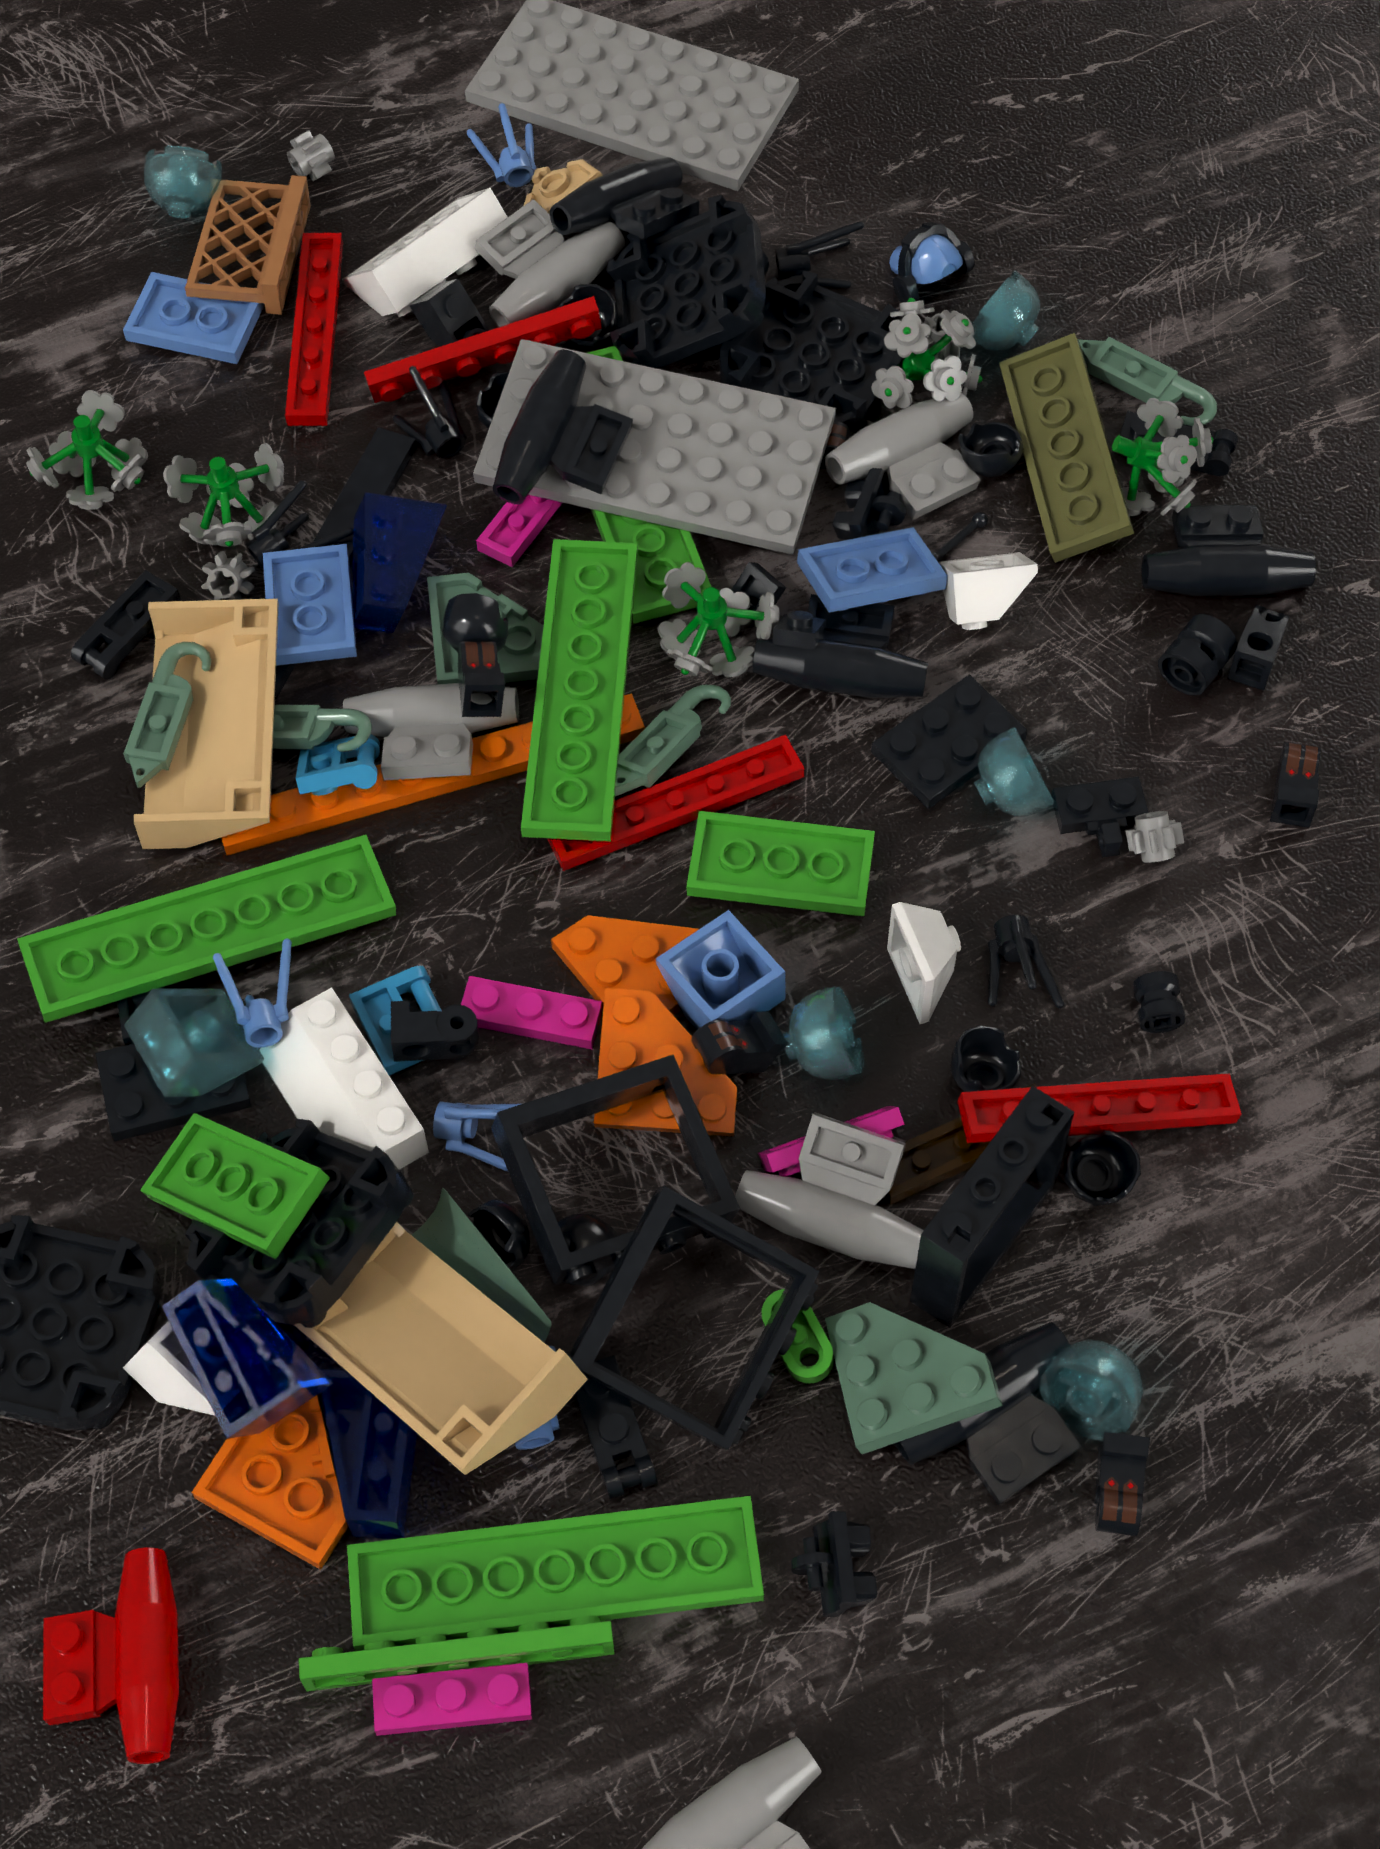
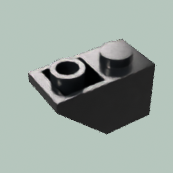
M459 279L437 284L409 305L429 338L439 347L489 331L488 326Z

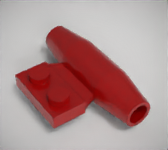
M146 1547L134 1549L125 1554L115 1618L94 1610L44 1618L43 1720L51 1726L101 1717L100 1714L117 1703L127 1760L136 1764H151L168 1759L171 1752L179 1698L178 1611L166 1552L159 1548Z

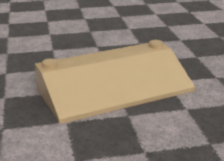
M278 599L149 602L148 610L155 633L153 677L160 658L166 649L180 642H195L202 645L210 654L211 666L209 671H203L202 661L195 655L181 657L176 665L174 675L180 676L189 682L193 691V702L169 770H161L146 783L144 814H134V825L142 849L188 848L270 823Z
M398 1222L395 1223L343 1295L327 1311L326 1317L319 1325L312 1328H306L301 1323L294 1325L464 1475L470 1473L554 1418L588 1380L560 1348L556 1352L409 1234Z

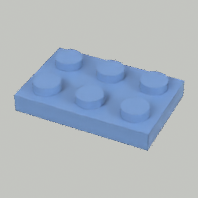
M151 272L123 329L126 341L238 364L263 310L264 303L187 297L185 291L187 279Z
M914 527L798 549L797 564L828 612L844 611L849 608L884 603L889 600L923 595L946 589L947 574Z
M347 544L263 553L265 598L278 599L279 603L276 666L357 657Z

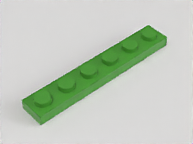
M582 1616L570 1620V1626L549 1628L548 1623L532 1622L519 1626V1632L498 1634L496 1629L482 1628L469 1631L467 1638L446 1640L445 1635L432 1634L416 1638V1644L395 1646V1643L392 1641H374L365 1644L362 1651L343 1653V1649L340 1647H323L313 1650L311 1657L299 1658V1678L306 1691L372 1684V1678L527 1662L528 1665L615 1655L611 1621L601 1622L600 1617Z

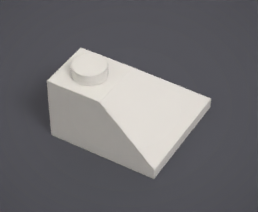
M1020 552L938 562L947 574L946 589L943 592L949 618L957 625L962 624V629L966 630L987 627V621L999 620L1038 573L1037 563Z
M903 902L892 904L887 950L919 1024L929 1022L954 972L957 952L961 951V944L956 929L953 925L947 927L941 911Z
M204 1285L130 1359L123 1369L157 1402L215 1416L275 1352Z

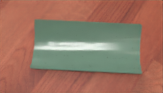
M442 1188L440 1199L434 1212L412 1236L541 1341L545 1342L552 1325L551 1320L448 1192Z

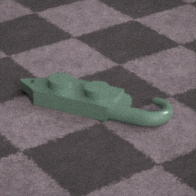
M1108 337L1106 341L1078 339L1085 363L1088 366V374L1147 403L1149 398L1176 403L1182 397H1185L1201 405L1204 411L1200 416H1181L1185 425L1193 426L1194 418L1199 417L1200 422L1204 426L1215 417L1217 402L1213 395L1206 389L1179 376L1178 371L1111 337Z
M180 642L166 649L160 658L152 683L149 682L123 753L126 763L131 764L137 788H141L161 770H169L193 702L191 685L184 678L174 675L178 660L186 655L199 657L202 661L203 671L210 670V654L200 644Z
M700 685L687 691L668 711L663 710L619 754L615 796L640 786L650 788L700 737L702 729L701 720L693 709L701 701L712 698L721 701L719 713L725 714L731 706L729 693L720 686Z
M275 705L273 749H313L314 746L321 744L329 737L335 726H356L358 728L356 736L348 742L337 745L339 752L352 751L366 743L371 735L372 724L366 714L355 709L320 708L319 705Z

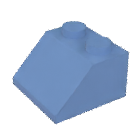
M729 910L656 958V964L681 1011L696 1030L706 1023L718 1019H724L727 1023L729 1021L749 1020L755 1012L769 1011L785 1000V970Z

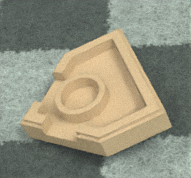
M583 159L568 162L567 168L553 171L549 167L537 168L534 170L532 182L534 183L532 192L527 194L524 205L534 199L550 214V209L555 203L584 183L603 175Z

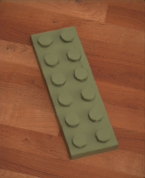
M1070 334L999 362L1016 428L1022 438L1024 458L1049 551L1054 562L1056 563L1134 534L1076 334Z

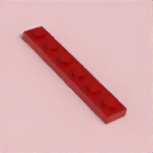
M303 233L285 410L287 426L328 425L343 253L342 233Z
M594 296L365 371L364 374L374 403L395 401L405 393L417 390L415 381L409 372L411 366L417 368L427 388L431 389L440 385L444 380L456 376H471L481 368L492 364L512 362L521 339L555 346L557 343L571 338H586L593 334L594 331L602 329L599 309Z
M783 735L615 800L611 842L547 838L562 870L565 871L698 819L699 811L716 812L804 777V766L787 736Z
M1230 1073L1036 1087L1074 1111L1068 1136L1097 1134L1104 1130L1126 1132L1234 1124L1242 1115ZM1031 1087L961 1092L957 1102L967 1143L990 1142Z

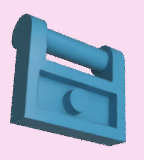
M371 734L366 743L355 750L339 752L337 745L348 742L355 736L323 742L314 746L313 749H300L295 777L299 793L312 792L316 796L326 795L334 792L338 786L352 783L360 789L371 788L376 783L378 775L377 767L374 764L375 759L380 753L378 738ZM357 757V761L346 763L348 758Z
M421 965L411 967L349 994L351 1005L388 1075L423 1061L394 1062L391 1045V1001H403L400 995L409 992L413 993L421 1011H442L429 986L431 978L425 967Z

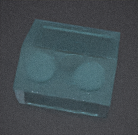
M152 989L124 1025L164 1097L202 1096L255 1068L264 1060L259 1049L246 1042L243 1025L237 1023L235 1009L223 989Z

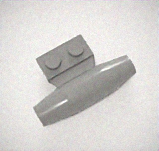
M533 199L476 240L475 250L501 276L504 274L515 278L509 287L489 307V313L495 325L501 327L553 310L572 294L575 286L589 284L608 265V261L613 260L624 248L625 240L621 231L612 222H607L564 241L563 235L554 229L550 220V214Z
M961 393L960 397L955 401L945 398L942 401L930 399L908 406L864 427L827 454L825 457L827 472L835 483L845 484L867 478L869 470L872 468H882L883 473L887 472L889 490L895 491L900 495L899 501L903 503L906 513L913 521L975 490L980 483V478L963 460L958 449L953 450L943 444V442L972 421V405L968 398Z
M459 683L393 687L346 698L343 701V709L359 710L369 717L372 724V735L384 737L381 762L384 780L471 775L473 755L471 733L519 722L518 692L513 687H505L501 717H462ZM473 693L471 695V701L476 704H488L492 701V698L484 693ZM344 726L346 733L357 734L358 728L356 726Z
M815 1112L812 1114L798 1159L802 1179L750 1170L744 1172L735 1198L740 1210L786 1235L855 1259L911 1269L916 1268L920 1237L924 1230L876 1205L892 1189L906 1143Z
M796 1736L737 1767L671 1817L642 1849H810L799 1832L777 1820L822 1771L808 1749Z

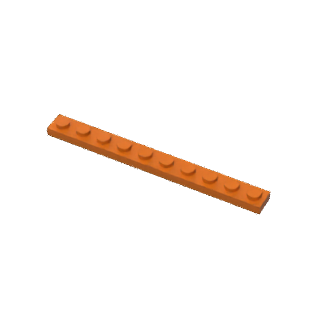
M632 693L624 696L620 744L633 741L645 729ZM533 721L472 738L471 775L384 780L381 764L376 765L378 771L377 781L368 789H360L352 783L338 786L334 792L320 796L313 795L312 792L300 794L298 788L271 795L270 823L221 837L226 856L527 771Z

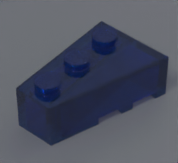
M365 492L354 516L352 600L355 628L394 633L407 607L447 505Z
M232 1278L198 1280L162 1306L227 1439L260 1434L334 1384Z
M316 1369L325 1408L327 1428L332 1444L344 1516L353 1537L404 1538L417 1433L347 1371Z

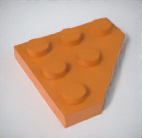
M587 915L553 937L551 945L552 949L595 1000L602 1001L603 1007L605 987L651 990L666 1008L675 1015L681 1009L656 964V958L699 929Z
M605 987L597 1079L674 1055L708 1135L734 1136L737 1086L726 1074H711L708 1071L701 1054L691 1042L692 1036L651 990ZM663 1091L594 1114V1126L599 1128L681 1133Z
M274 1366L191 1493L198 1501L321 1570L348 1528L322 1409L315 1388Z

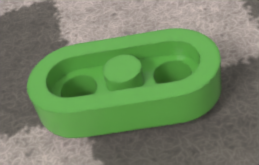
M784 1289L773 1292L765 1300L762 1306L764 1327L771 1317ZM809 1307L807 1311L800 1309L791 1326L797 1330L795 1338L785 1355H780L789 1374L794 1379L802 1383L811 1384L819 1382L829 1375L834 1365V1355L831 1343L812 1308ZM812 1353L817 1355L819 1359L815 1365L805 1366L801 1363L802 1357Z

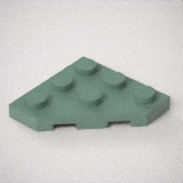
M469 572L427 577L438 684L459 683L458 652L446 642L443 636V618L449 599L459 594L478 593L496 600L499 604L501 618L508 619L506 643L497 652L498 663H500L501 673H504L505 683L538 679L544 625L528 616V610L505 595L500 594L497 596L483 587L482 581Z
M871 1302L825 1318L855 1446L861 1454L1003 1406L991 1362L985 1353Z

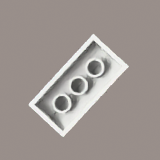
M491 188L457 198L342 280L346 287L381 316L397 313L399 317L404 316L412 311L409 306L411 303L437 284L447 282L445 278L454 272L460 275L477 264L475 257L479 255L475 250L476 240L508 217Z
M332 987L291 1009L288 1013L289 1019L281 1023L282 1038L274 1045L260 1048L257 1052L260 1061L297 1119L311 1120L320 1132L363 1149L372 1151L377 1146L390 1157L399 1170L429 1153L423 1127Z

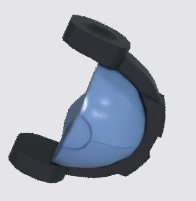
M937 222L923 223L919 228L911 230L902 240V245L893 251L889 261L891 270L898 275L893 279V287L901 303L908 302L909 298H914L915 301L919 300L916 283H932L943 279L955 270L966 274L973 270L975 266L970 247L964 241L959 240L955 233L946 228L944 224Z

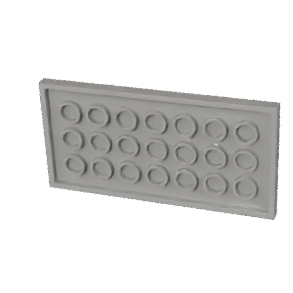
M526 0L465 89L466 102L499 112V104L503 103L506 106L508 116L645 161L666 157L673 158L679 164L682 173L738 191L797 94L799 79L553 0Z
M521 339L473 472L475 483L493 486L504 442L530 387L555 353L565 348ZM570 350L580 355L586 362V369L576 407L594 406V404L632 418V428L602 494L563 480V477L549 465L529 495L794 555L835 420L836 408Z

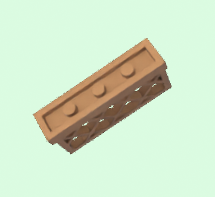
M291 175L289 185L217 179L185 286L186 296L264 303L267 314L282 315L311 207L307 176ZM225 194L241 195L243 197L231 205H228L223 200ZM268 198L281 199V202L269 208H266L261 203ZM250 207H253L258 212V214L246 220H243L238 215ZM229 218L236 224L223 232H220L215 227ZM265 222L274 227L260 236L253 230ZM245 233L251 240L236 248L230 241ZM221 245L228 251L215 259H212L207 254ZM258 249H261L266 254V256L253 263L245 257ZM235 261H238L243 266V268L230 275L222 269ZM212 273L220 279L213 284L199 283L200 279ZM251 276L258 281L257 288L240 287L238 283Z

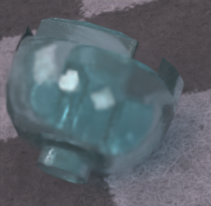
M164 146V154H157L155 156V149L147 153L144 164V183L150 198L159 207L167 210L170 216L181 219L189 218L191 214H197L209 208L212 196L218 190L222 180L223 169L222 164L218 160L215 166L213 163L208 162V153L182 146Z
M1014 270L1011 276L1003 282L979 311L980 315L976 320L971 322L974 327L973 338L977 344L987 350L996 352L1007 351L1018 342L1025 346L1039 330V327L1034 323L1040 313V299L1036 289L1026 278Z
M1015 727L998 734L987 742L980 752L977 763L981 778L974 782L985 805L994 801L995 805L1003 813L1013 817H1025L1038 813L1055 803Z
M836 986L827 987L805 996L793 1008L789 1017L790 1032L783 1033L788 1042L785 1051L789 1059L797 1058L803 1070L817 1079L827 1081L842 1080L861 1074L864 1071L861 1038L855 1039L852 1024L857 1022L842 988Z
M1086 1339L1066 1346L1053 1359L1041 1376L1039 1390L1045 1403L1056 1407L1062 1415L1069 1418L1064 1422L1070 1431L1088 1439L1102 1440L1104 1432L1118 1433L1124 1431L1125 1433L1130 1428L1142 1403L1143 1381L1137 1366L1119 1348L1104 1341Z

